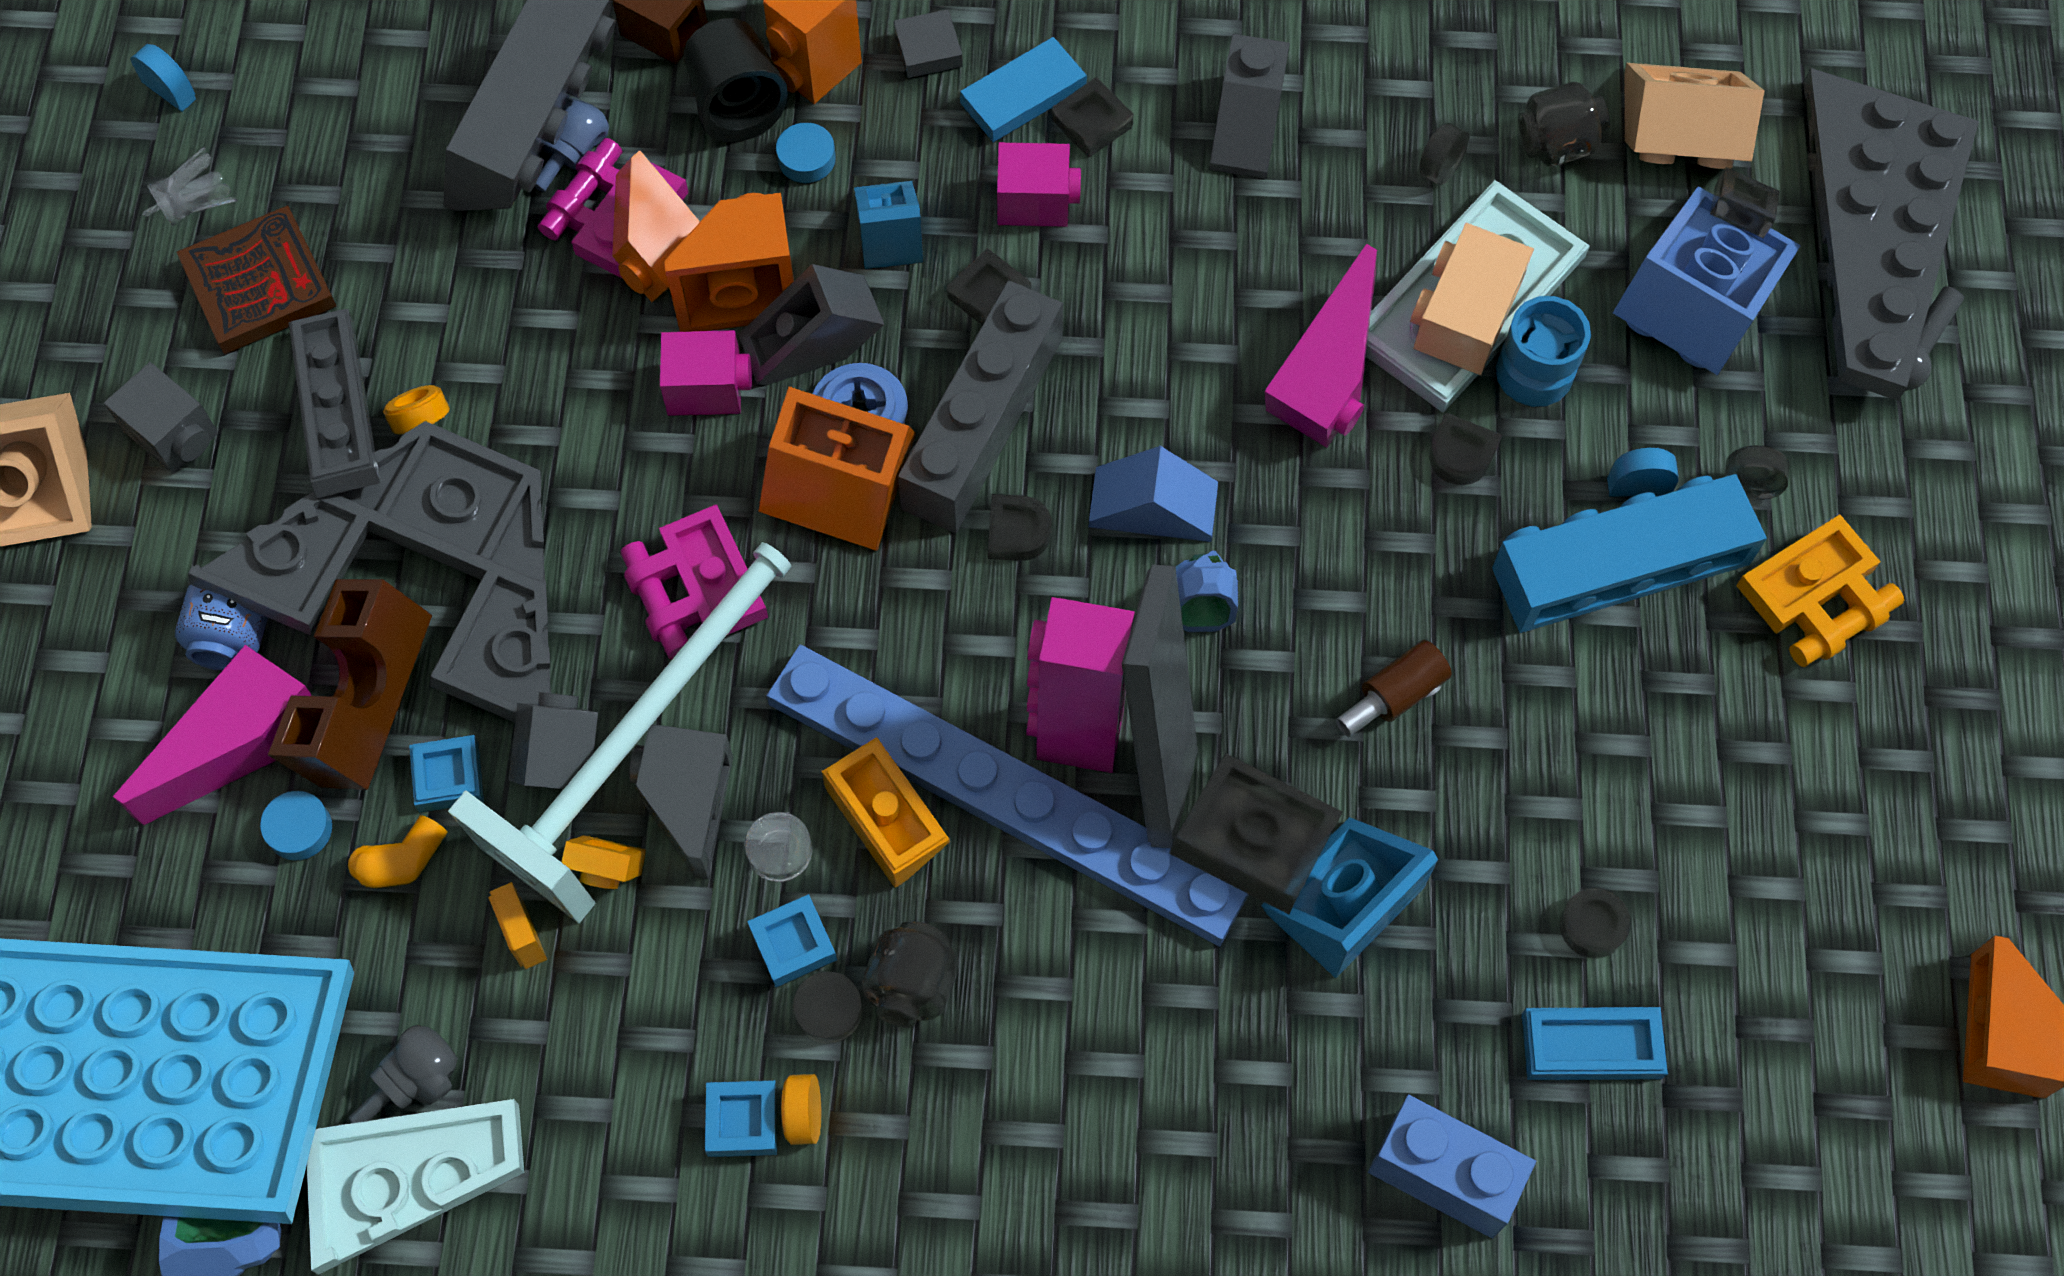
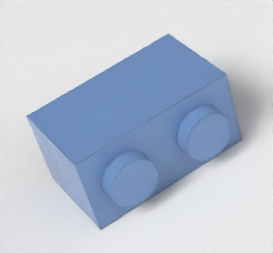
M1408 1094L1397 1111L1367 1173L1493 1239L1508 1224L1536 1160Z

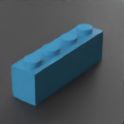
M1737 474L1713 480L1711 476H1701L1686 482L1677 491L1656 497L1652 492L1642 493L1628 499L1619 508L1598 514L1597 510L1588 509L1570 516L1558 526L1540 530L1537 526L1519 529L1502 542L1492 570L1518 631L1523 633L1749 566L1767 537Z

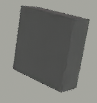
M949 9L893 21L894 34L907 78L963 67L962 52Z

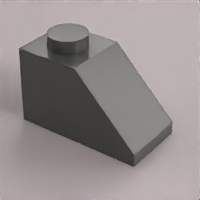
M1232 34L1209 170L1267 179L1290 42Z
M812 264L738 336L745 354H750L751 369L757 384L769 385L847 359L884 325V322L864 275Z
M652 724L648 729L645 745H636L634 747L629 770L630 783L636 784L644 807L696 878L709 879L733 763V754L726 734Z

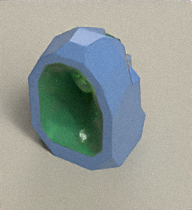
M1211 551L1208 554L1194 555L1190 560H1184L1176 566L1183 630L1187 632L1219 631L1235 623L1238 610L1236 570L1230 568L1226 562H1223L1216 551Z
M163 1216L159 1237L161 1275L240 1276L247 1268L264 1264L280 1247V1223Z

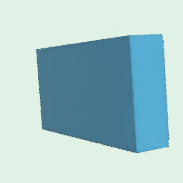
M1052 37L961 90L960 104L990 140L995 142L1086 88L1087 75L1059 42Z
M1661 1007L1526 1008L1522 1013L1527 1080L1663 1079L1668 1074Z

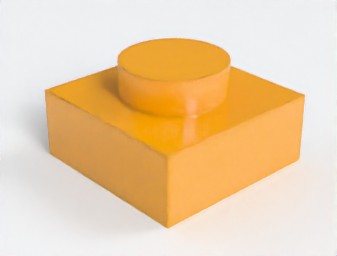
M583 835L566 841L562 863L570 868V870L580 872L579 882L599 888L618 889L620 881L626 882L641 875L647 849Z

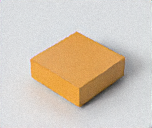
M510 882L490 891L491 896L488 898L508 947L520 967L524 966L525 969H528L546 961L547 957L529 913L513 883Z

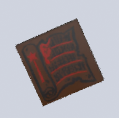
M288 205L176 252L217 343L224 354L288 328L291 321L316 316L337 307Z

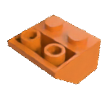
M788 387L768 448L758 512L877 551L899 487L898 475L909 457L916 433L908 425Z

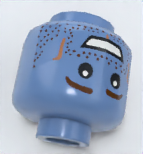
M189 585L176 625L175 637L181 647L186 649L185 655L190 661L202 667L223 671L244 645L258 653L268 617L244 608L223 595Z

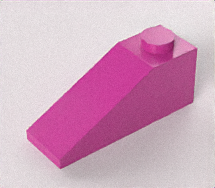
M1368 244L1364 246L1264 391L1267 412L1326 448L1337 433L1346 436L1352 430L1364 409V404L1359 401L1361 399L1377 250Z
M244 645L113 797L135 820L142 825H146L276 761L268 756V752L290 696H312L311 693L300 681L247 645Z

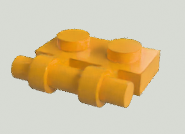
M1840 514L1744 574L1736 585L1776 634L1794 622L1804 631L1805 637L1789 648L1791 657L1801 667H1806L1818 658L1830 659L1845 649L1846 640L1862 630L1871 632L1886 623L1890 617L1889 612L1904 603L1903 593L1893 583H1888L1875 591L1865 579L1866 576L1873 573L1880 560ZM1840 594L1848 604V610L1831 619L1821 605Z

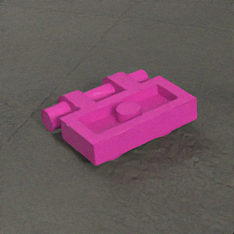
M604 138L594 152H585L576 164L578 173L566 189L557 190L547 202L546 208L548 212L538 224V229L551 240H557L567 226L577 231L578 234L572 240L575 255L622 278L618 269L619 264L613 258L612 251L616 174L619 172L613 165L623 151L615 141ZM650 162L683 201L688 194L686 179ZM598 188L608 194L596 210L593 211L583 205L594 190Z
M717 504L660 527L661 538L667 550L649 556L644 543L637 541L626 545L620 552L627 567V570L624 572V578L629 589L634 595H640L649 615L645 624L654 641L662 643L669 659H673L688 641L684 632L687 627L698 622L702 624L747 571V566ZM679 575L688 597L671 603L663 584L666 580ZM760 595L727 635L768 618L766 606Z

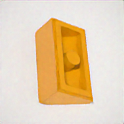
M877 737L822 771L824 786L895 888L907 881L950 843L949 837Z

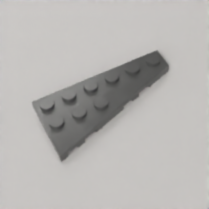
M1810 68L1803 85L1805 99H1810L1812 116L1808 122L1810 140H1815L1817 155L1814 177L1822 242L1828 246L1830 262L1826 268L1828 288H1833L1836 314L1832 319L1839 381L1899 401L1908 386L1979 121Z

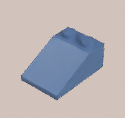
M1698 186L1644 259L1614 309L1613 314L1625 320L1628 326L1636 333L1653 337L1674 349L1687 363L1695 367L1706 368L1718 375L1801 245Z

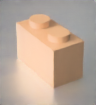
M1465 223L1457 243L1453 244L1445 241L1432 272V275L1440 278L1435 291L1424 288L1416 303L1410 322L1420 327L1413 349L1481 375L1523 282L1534 248Z

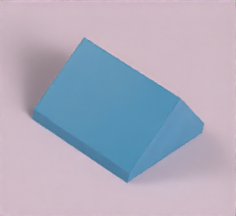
M1349 817L1261 906L1274 922L1332 976L1337 978L1425 888L1438 858L1434 851Z

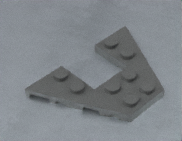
M427 421L422 422L403 434L395 446L388 449H379L375 452L380 483L317 498L313 491L284 509L282 517L272 524L255 527L246 533L247 539L202 568L197 564L188 572L190 585L223 595L244 608L311 635L323 614L335 580L343 579L367 534L371 532L481 580L430 676V687L514 723L517 703L538 704L539 692L551 693L540 470Z

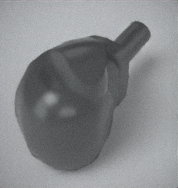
M421 1025L409 1027L400 1036L398 1044L381 1060L380 1066L370 1074V1077L379 1088L348 1117L352 1123L369 1121L390 1100L402 1109H405L413 1099L424 1105H431L440 1100L452 1088L449 1078L456 1068L458 1059L454 1051L431 1028Z

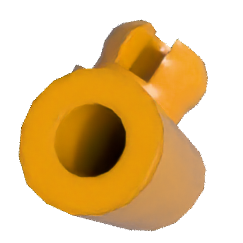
M420 815L402 843L374 846L364 845L355 849L348 860L349 872L361 885L370 888L410 884L419 877L448 832L439 823Z

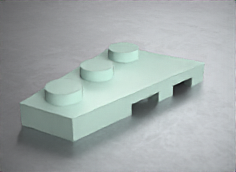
M515 1099L316 1129L307 1162L311 1270L319 1275L523 1174L524 1162L519 1104Z

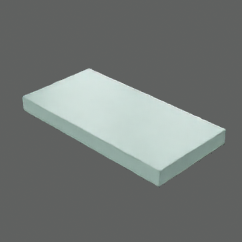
M1496 180L1371 311L1366 357L1443 413L1478 376L1476 373L1413 349L1420 326L1410 322L1411 316L1422 290L1426 288L1434 292L1440 278L1432 275L1444 242L1448 241L1456 244L1465 223H1469L1534 248L1523 282L1485 367L1502 349L1517 309L1524 302L1538 296H1550L1586 257L1590 247L1587 243Z

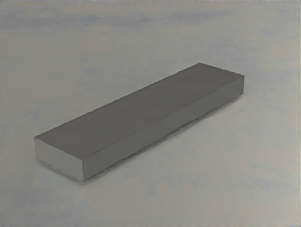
M349 308L289 322L310 481L316 497L321 498L380 483L355 326Z

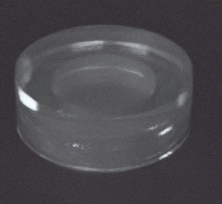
M773 812L760 817L751 825L745 838V851L750 866L759 876L766 880L782 882L797 877L806 869L812 857V843L807 827L799 818L789 813Z

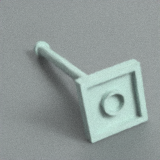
M762 542L753 552L756 560L532 827L524 824L518 830L466 790L448 810L450 815L482 851L578 924L596 903L570 868L552 856L557 850L552 844L774 577L783 578L792 567L790 562L778 550L767 543Z

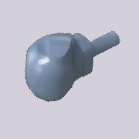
M568 99L563 109L568 112V118L559 140L555 145L546 142L542 149L550 158L541 170L534 186L536 189L545 192L563 164L576 170V164L585 152L592 151L594 146L600 144L608 136V121L604 114L595 106L579 99Z

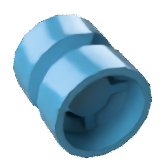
M1538 296L1524 302L1517 309L1496 365L1497 381L1504 393L1518 403L1539 407L1548 406L1560 401L1570 391L1591 338L1590 324L1583 311L1569 300L1556 296Z

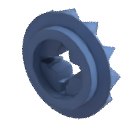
M868 363L843 365L826 374L818 382L812 393L853 407V401H856L855 392H861L862 400H865L867 409H876L870 410L868 413L905 424L908 410L906 392L900 381L882 367Z

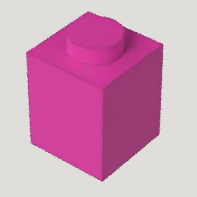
M999 142L997 225L1068 227V203L1080 204L1081 168H1069L1070 144Z
M735 330L661 332L660 388L667 415L741 414V391L751 390L752 369L750 354L739 353Z

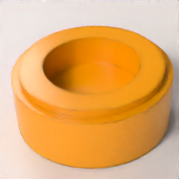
M426 385L398 395L386 404L383 413L394 434H405L424 421L434 424L447 415L450 408L440 387Z
M815 1074L789 1075L784 1082L781 1101L782 1126L785 1139L791 1145L817 1144L821 1129V1094L818 1078Z

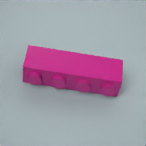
M1052 597L1047 621L1034 620L1027 660L1030 661L1027 687H1030L1027 702L1029 717L1026 735L1037 737L1036 760L1108 773L1113 772L1126 694L1122 660L1133 625L1135 611Z

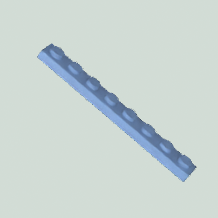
M801 644L766 695L768 704L771 707L853 751L877 737L907 780L1221 947L1251 892L1252 883L1176 843L1174 849L1151 847V843L1148 842L1146 827Z

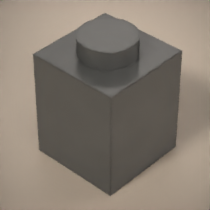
M151 362L104 402V405L122 431L172 474L178 471L186 462L198 458L206 450L209 442L218 434L217 429L202 405Z
M539 692L538 704L517 703L509 781L524 786L564 789L594 753L598 712L579 709V696Z

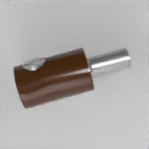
M1427 640L1419 641L1362 684L1365 698L1336 719L1339 729L1347 737H1350L1377 716H1380L1385 721L1392 722L1422 699L1432 696L1440 690L1443 683L1451 678V668L1446 658L1431 642Z

